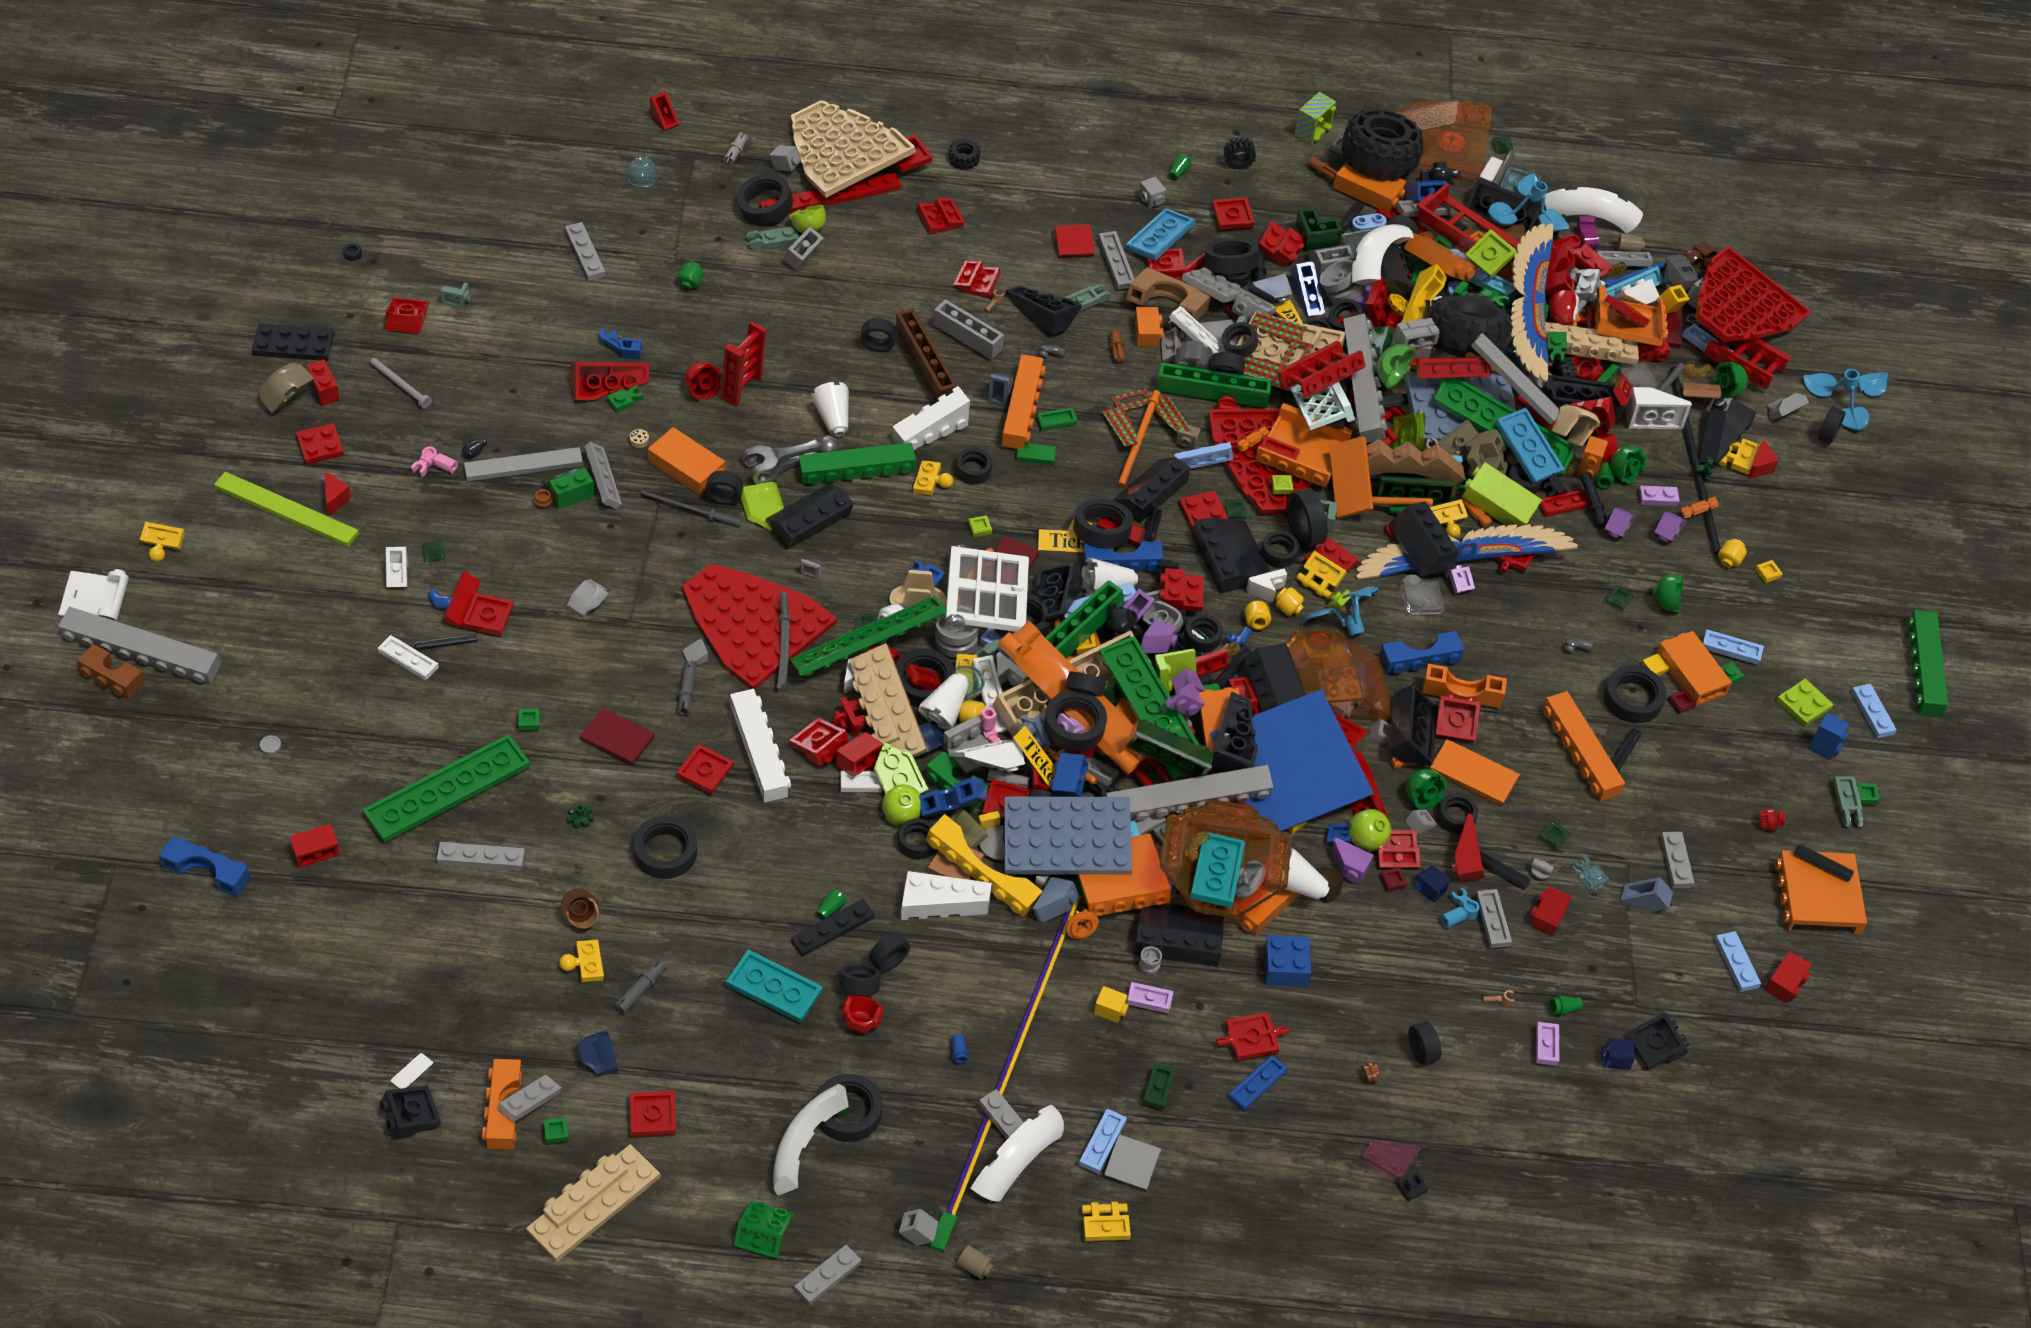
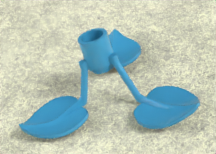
M1535 173L1524 177L1517 184V191L1526 198L1515 210H1512L1509 205L1503 202L1492 204L1488 210L1490 217L1497 223L1512 225L1517 221L1515 213L1518 212L1529 198L1533 202L1541 200L1540 212L1542 214L1538 218L1540 224L1544 223L1545 227L1548 224H1553V231L1569 229L1568 223L1557 211L1553 209L1544 210L1545 192L1548 187L1546 183L1538 181Z
M1848 369L1844 373V378L1841 377L1838 383L1832 375L1827 373L1804 375L1803 380L1811 394L1823 398L1831 396L1832 391L1837 390L1843 383L1844 388L1851 392L1850 408L1842 409L1846 412L1842 426L1852 430H1862L1869 423V413L1863 407L1854 408V389L1858 388L1860 392L1863 391L1865 395L1870 397L1880 396L1886 391L1888 373H1871L1859 377L1857 370Z
M1374 586L1365 587L1344 595L1343 599L1350 597L1349 600H1352L1354 614L1346 616V620L1342 618L1336 609L1328 608L1309 614L1302 620L1301 626L1310 618L1324 614H1335L1341 621L1342 626H1347L1350 636L1364 632L1359 614L1358 600L1362 596H1376L1379 588Z

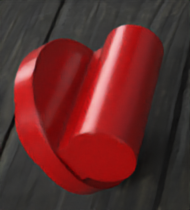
M1223 396L1217 401V409H1237L1236 400L1230 396Z

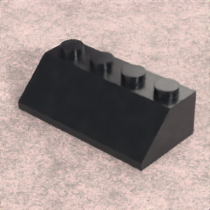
M1478 178L1466 205L1467 208L1487 221L1526 235L1528 230L1531 232L1541 215V202H1533L1529 198L1518 212L1515 213L1517 221L1514 224L1502 225L1497 223L1488 214L1492 204L1503 202L1509 205L1512 210H1515L1526 197Z
M1391 243L1384 253L1381 270L1389 295L1398 294L1408 300L1412 295L1411 291L1414 289L1412 280H1408L1411 277L1401 246L1397 247V244Z
M1548 375L1545 396L1558 408L1566 404L1571 405V403L1613 397L1614 414L1616 416L1615 425H1618L1625 409L1624 406H1621L1613 391L1615 384Z
M1177 457L1159 459L1112 501L1128 508L1133 515V519L1140 524L1151 515L1153 508L1158 509L1188 482L1190 466Z
M827 484L766 518V522L785 547L790 549L849 516L854 503L843 489Z
M1426 501L1408 505L1389 523L1390 530L1421 577L1456 568L1459 551Z
M1282 643L1256 648L1243 659L1262 712L1306 695L1287 644Z
M1414 683L1394 693L1389 750L1401 762L1431 766L1433 765L1437 707Z

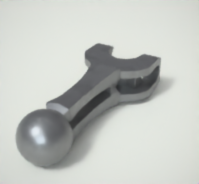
M827 435L819 440L815 439L793 447L770 448L765 445H757L745 449L741 458L747 467H754L751 474L753 481L756 484L773 482L777 479L779 473L799 465V455L840 451V444L836 438Z

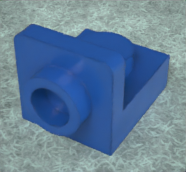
M1351 823L1330 824L1327 837L1328 845L1333 846L1335 838H1338L1356 846L1349 835Z

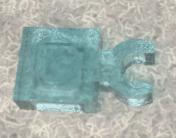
M1582 856L1581 862L1583 864L1574 860L1573 868L1580 872L1579 878L1591 892L1608 883L1609 878L1597 864L1591 866L1587 856Z

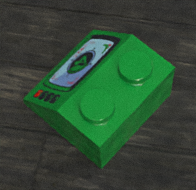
M575 468L543 480L544 486L552 494L553 501L558 509L594 497V482L586 468Z

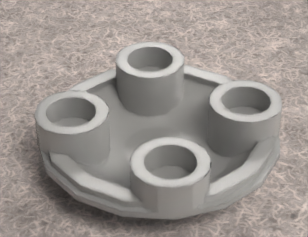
M998 825L984 830L988 837L979 844L980 852L984 856L1005 862V844L1002 838L1005 826Z

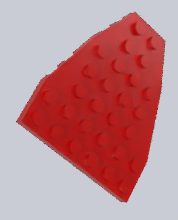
M1727 246L1708 263L1698 293L1696 320L1724 342L1758 339L1793 330L1812 311L1735 250Z
M1310 408L1308 411L1313 412L1315 409ZM1209 409L1208 417L1213 445L1230 442L1234 460L1225 461L1224 463L1237 486L1260 514H1287L1286 501L1289 494L1273 493L1272 475H1291L1293 492L1311 488L1312 482L1256 461L1257 450L1263 441L1262 439L1255 445L1248 447L1245 451H1240L1237 448L1238 441L1241 439L1245 440L1246 436L1258 431L1261 427H1266L1270 432L1279 416L1280 409Z
M709 564L682 585V591L688 600L689 608L692 609L694 620L706 640L713 646L714 653L720 657L723 667L750 689L755 690L779 671L781 654V623L779 622V616L781 615V592L788 593V613L791 615L788 663L790 658L800 654L837 624V618L809 596L758 576L722 566Z

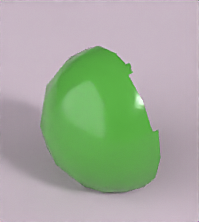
M1396 344L1388 347L1381 354L1378 360L1377 373L1381 383L1386 388L1395 387L1401 382L1404 374L1410 372V365L1414 354L1417 353L1416 349L1406 344Z

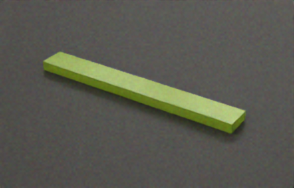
M224 472L214 484L216 490L345 547H349L359 535V531L351 526L228 472Z

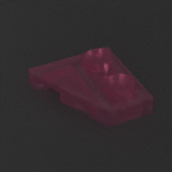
M1373 1139L1363 1153L1361 1160L1397 1181L1403 1178L1419 1154L1421 1147Z

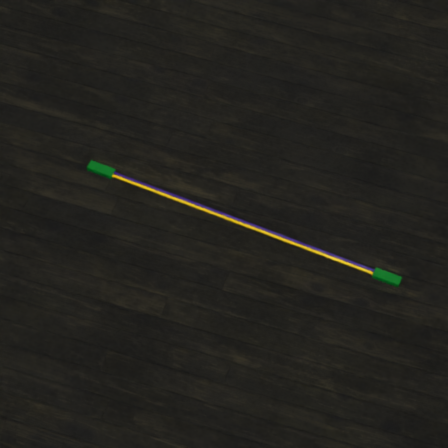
M1076 877L1074 882L1078 892V899L1070 911L1066 912L996 1086L1001 1095H1003L1067 933L1065 922L1070 920L1069 916L1074 915L1079 900L1084 898L1078 877ZM987 1114L984 1116L948 1210L946 1212L943 1211L934 1241L930 1244L931 1249L943 1253L957 1220L956 1211L992 1123Z

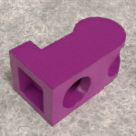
M1579 216L1575 229L1577 235L1582 240L1581 247L1587 243V246H1590V248H1598L1599 237L1595 227V216Z

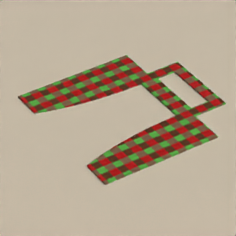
M1257 311L1251 321L1252 324L1274 336L1290 341L1291 344L1280 363L1261 358L1244 357V372L1276 382L1278 378L1276 371L1288 366L1299 345L1307 347L1301 358L1309 355L1314 347V344L1300 340L1307 327Z
M1146 389L1111 397L1117 408L1102 411L1125 447L1138 443L1135 429L1125 410L1148 405L1147 401L1150 395ZM1143 394L1146 398L1124 405L1119 401L1120 399ZM1168 395L1160 396L1158 399L1159 404L1154 409L1157 414L1177 433L1179 429L1184 431L1191 430Z

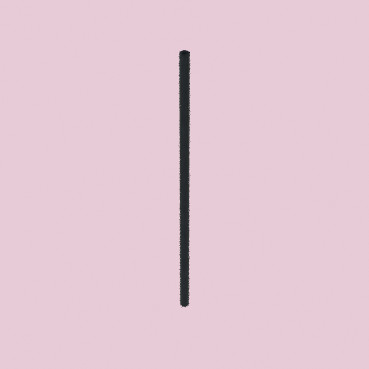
M1675 366L1670 368V373L1676 368ZM1678 376L1673 381L1676 397L1684 399ZM1687 416L1684 431L1701 501H1708L1703 473L1695 472V467L1700 465L1689 416ZM1708 508L1709 510L1705 511L1704 514L1714 554L1718 555L1721 547L1712 510Z

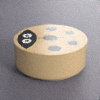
M637 429L631 432L630 444L633 447L643 448L648 445L649 435L645 430Z

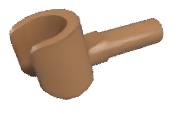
M994 290L992 301L985 311L989 312L995 304H1001L1004 293L997 295L998 290Z
M1507 990L1502 996H1483V1001L1501 1002L1503 1006L1509 1007L1515 1001L1514 999H1509L1514 995V992Z

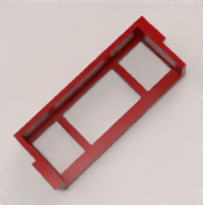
M1448 183L1435 194L1430 193L1416 206L1419 209V221L1466 252L1478 241L1453 226L1464 216L1486 231L1490 229L1516 251L1518 243L1520 244L1518 240L1450 197V185ZM1443 203L1459 212L1448 222L1434 213ZM1514 257L1498 273L1502 274V271L1515 260Z

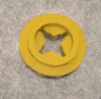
M1390 294L1388 296V304L1391 305V308L1400 316H1404L1408 301L1398 294Z

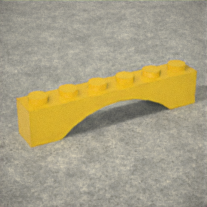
M1437 264L1419 273L1402 322L1423 319L1425 315V300H1430L1431 304V301L1444 288L1447 275Z
M944 814L929 830L926 841L932 848L938 849L949 861L957 864L965 874L971 875L977 881L992 883L991 892L998 900L1004 901L1009 905L1012 911L1024 917L1036 904L1043 891L1027 878L1004 875L982 863L968 847L961 827Z

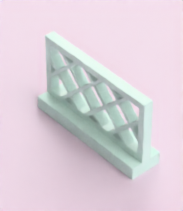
M1339 382L1308 398L1303 397V393L1298 392L1302 390L1300 385L1290 388L1310 430L1346 418L1347 422L1355 420L1351 405ZM1323 392L1328 393L1326 396L1321 395ZM1318 400L1321 402L1320 404H1316L1315 401ZM1327 402H1333L1331 405H1326ZM1310 408L1315 409L1313 412L1308 411ZM1321 410H1326L1325 413H1319Z

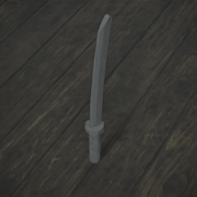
M643 490L639 492L643 495L709 515V520L711 521L716 519L735 526H740L741 519L716 512V509L713 508L711 511H707Z
M787 592L780 593L781 654L777 690L784 686L787 677L789 623L791 622V615L788 613Z

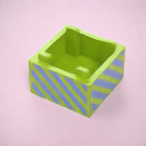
M1321 92L1317 93L1299 109L1295 136L1311 145L1315 141H1319L1326 131L1332 129L1336 101Z

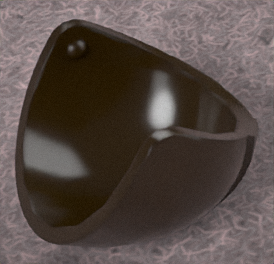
M1328 867L1316 868L1328 881L1329 891L1326 895V902L1330 903L1338 897L1342 890V878L1334 869Z

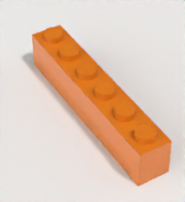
M1021 354L1003 431L1002 446L1024 449L1025 443L1030 442L1031 432L1028 430L1033 428L1034 418L1031 417L1036 415L1037 405L1034 404L1039 402L1040 392H1037V390L1042 388L1043 379H1040V377H1044L1046 366H1042L1043 358Z
M1568 691L1547 697L1543 706L1544 716L1551 722L1554 732L1558 733L1564 748H1567L1571 754L1572 761L1577 764L1582 777L1590 785L1592 793L1597 796L1600 802L1620 796L1625 782Z

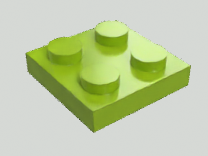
M1490 229L1465 255L1466 258L1492 278L1517 254V251Z
M1806 679L1778 696L1776 700L1804 727L1831 710L1834 705Z

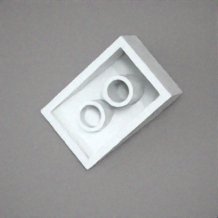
M1633 387L1625 410L1628 429H1683L1691 408V402L1654 388Z
M1002 740L949 752V757L987 768H998V771L1018 770V766L1025 764L1023 751L1015 740Z

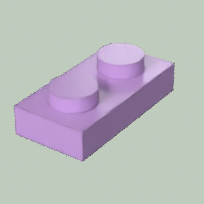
M1640 486L1638 490L1641 505L1678 506L1680 502L1677 487Z
M1131 982L1127 1004L1169 1014L1173 991Z
M1537 1023L1536 1063L1558 1066L1559 1024Z

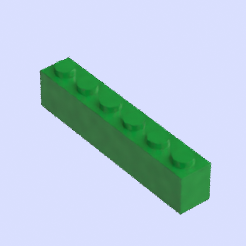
M1161 362L1157 390L1211 400H1219L1223 396H1230L1236 400L1237 404L1267 408L1272 380Z
M911 442L799 455L798 468L802 485L915 472L916 457Z
M1106 581L1045 638L1067 658L1111 617L1108 605L1112 602L1117 607L1125 604L1123 590L1111 581Z
M1914 610L1912 616L1908 617L1907 628L1910 629L1908 642L1912 647L1910 658L1913 659L1912 674L1915 675L1913 688L1917 693L1915 705L1918 706L1919 714L1942 717L1948 706L1938 613Z

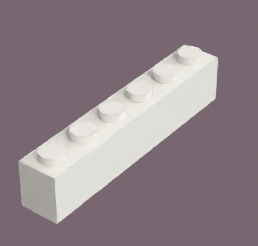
M754 689L730 694V707L764 803L788 797V788H791L790 779L784 775V762L778 758L779 749L777 744H773V732L771 727H767L768 719L766 712L761 710L762 701L760 696H756Z

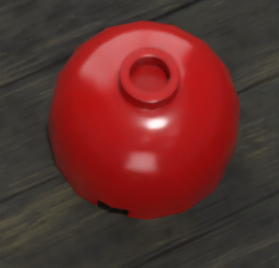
M696 362L686 370L684 386L696 399L705 398L707 400L715 396L720 390L722 374L717 367L709 362Z

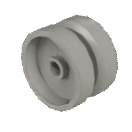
M1346 259L1333 263L1320 276V284L1327 292V296L1333 304L1342 299L1355 300L1366 288V286L1352 283V265L1354 262L1352 260Z
M957 607V612L974 614L969 609ZM946 613L936 619L935 645L942 654L957 658V654L969 655L974 652L978 645L979 626L965 625V619L950 617L949 620H945Z

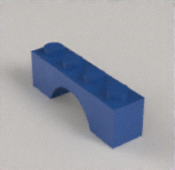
M1142 541L1137 550L1125 554L1116 553L1109 548L1092 546L1084 542L1082 554L1083 563L1086 567L1088 562H1085L1086 559L1094 558L1133 569L1135 572L1158 571L1159 561L1164 560L1161 541Z
M1454 631L1438 634L1435 645L1426 650L1411 649L1401 641L1382 644L1379 657L1386 674H1399L1404 671L1426 668L1428 664L1443 665L1460 662L1464 648L1457 632Z
M172 836L159 854L162 868L180 875L193 868L211 870L216 875L215 880L218 890L236 898L250 879L248 866L243 862L233 861L223 854L213 853L207 848L193 845L183 838L179 839Z

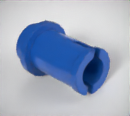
M961 1034L952 1036V1059L958 1064H963L969 1058L965 1037Z

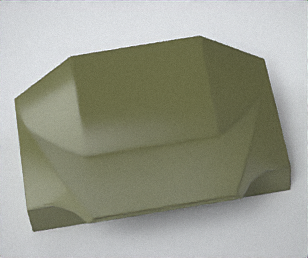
M963 808L958 809L950 817L961 827L963 837L970 848L975 849L988 837L982 827Z

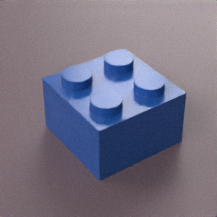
M1267 935L1264 945L1265 985L1308 987L1311 976L1309 937Z

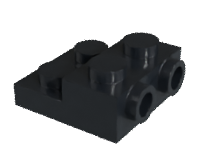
M1666 1012L1628 1031L1629 1037L1649 1070L1667 1060L1670 1063L1688 1053L1687 1047L1689 1043L1684 1034L1679 1035L1676 1030L1679 1027L1673 1017L1669 1018Z
M428 1085L386 1090L382 1100H380L381 1113H386L387 1116L386 1129L388 1132L393 1133L394 1138L412 1136L416 1134L417 1130L438 1128L441 1124Z

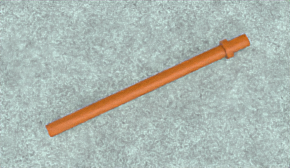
M1154 390L1152 396L1147 401L1148 406L1137 432L1138 443L1132 445L1118 481L1119 487H1125L1154 409L1159 404L1160 392L1158 390Z

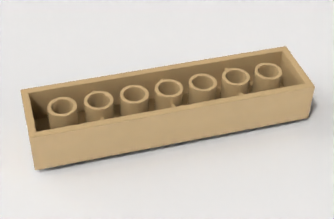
M1130 630L1069 660V662L1080 673L1106 680L1105 693L1118 686L1098 654L1099 649L1134 635ZM1030 679L997 695L992 705L1011 736L1014 737L1023 725L1020 719L1021 716L1025 714L1028 718H1035L1036 716L1045 717L1046 708L1051 698ZM1062 710L1057 714V716L1065 712Z

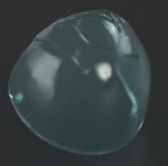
M647 156L637 157L630 163L626 178L635 186H651L658 178L656 165Z
M971 666L956 667L953 674H963L967 677V682L969 683L963 702L979 696L985 686V680L981 672Z

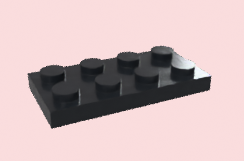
M258 323L252 355L329 361L335 334L334 329Z

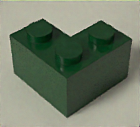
M1316 208L1298 209L1295 225L1298 233L1304 237L1302 242L1305 243V250L1340 245L1342 228L1338 218L1320 220Z

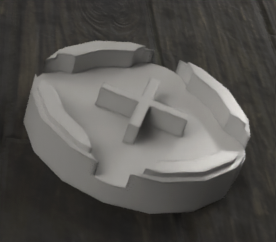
M1250 861L1245 869H1240L1235 891L1236 898L1245 899L1249 897L1263 882L1266 868L1259 861Z

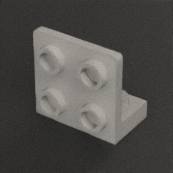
M979 715L944 732L943 741L945 744H943V747L948 754L953 751L989 744V741L982 734L983 720ZM953 758L959 763L958 766L964 774L982 767Z

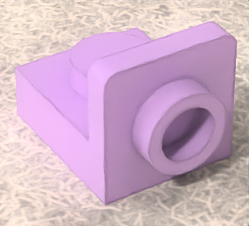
M1457 565L1456 568L1450 569L1451 571L1445 574L1446 578L1450 577L1455 594L1475 589L1469 566L1462 568L1461 565Z
M1064 713L1058 715L1057 722L1064 730L1077 734L1085 732L1086 728L1073 717L1068 718Z

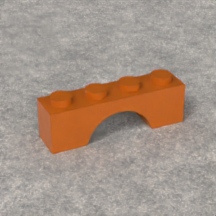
M1428 664L1422 692L1439 697L1451 694L1458 699L1474 698L1477 702H1481L1480 705L1501 708L1507 679L1486 675L1477 681H1464L1454 677L1449 672L1448 667Z
M494 1059L493 1068H489L488 1080L492 1081L491 1087H487L486 1099L490 1102L489 1107H485L484 1120H488L487 1127H483L482 1140H486L487 1149L515 1150L516 1122L513 1123L498 1110V1106L510 1094L520 1091L522 1077L521 1060Z

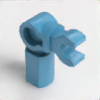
M1460 888V896L1456 895L1454 891L1451 893L1450 898L1452 902L1459 904V907L1441 915V923L1446 929L1466 919L1474 920L1477 918L1479 904L1470 897H1467V891L1464 888Z

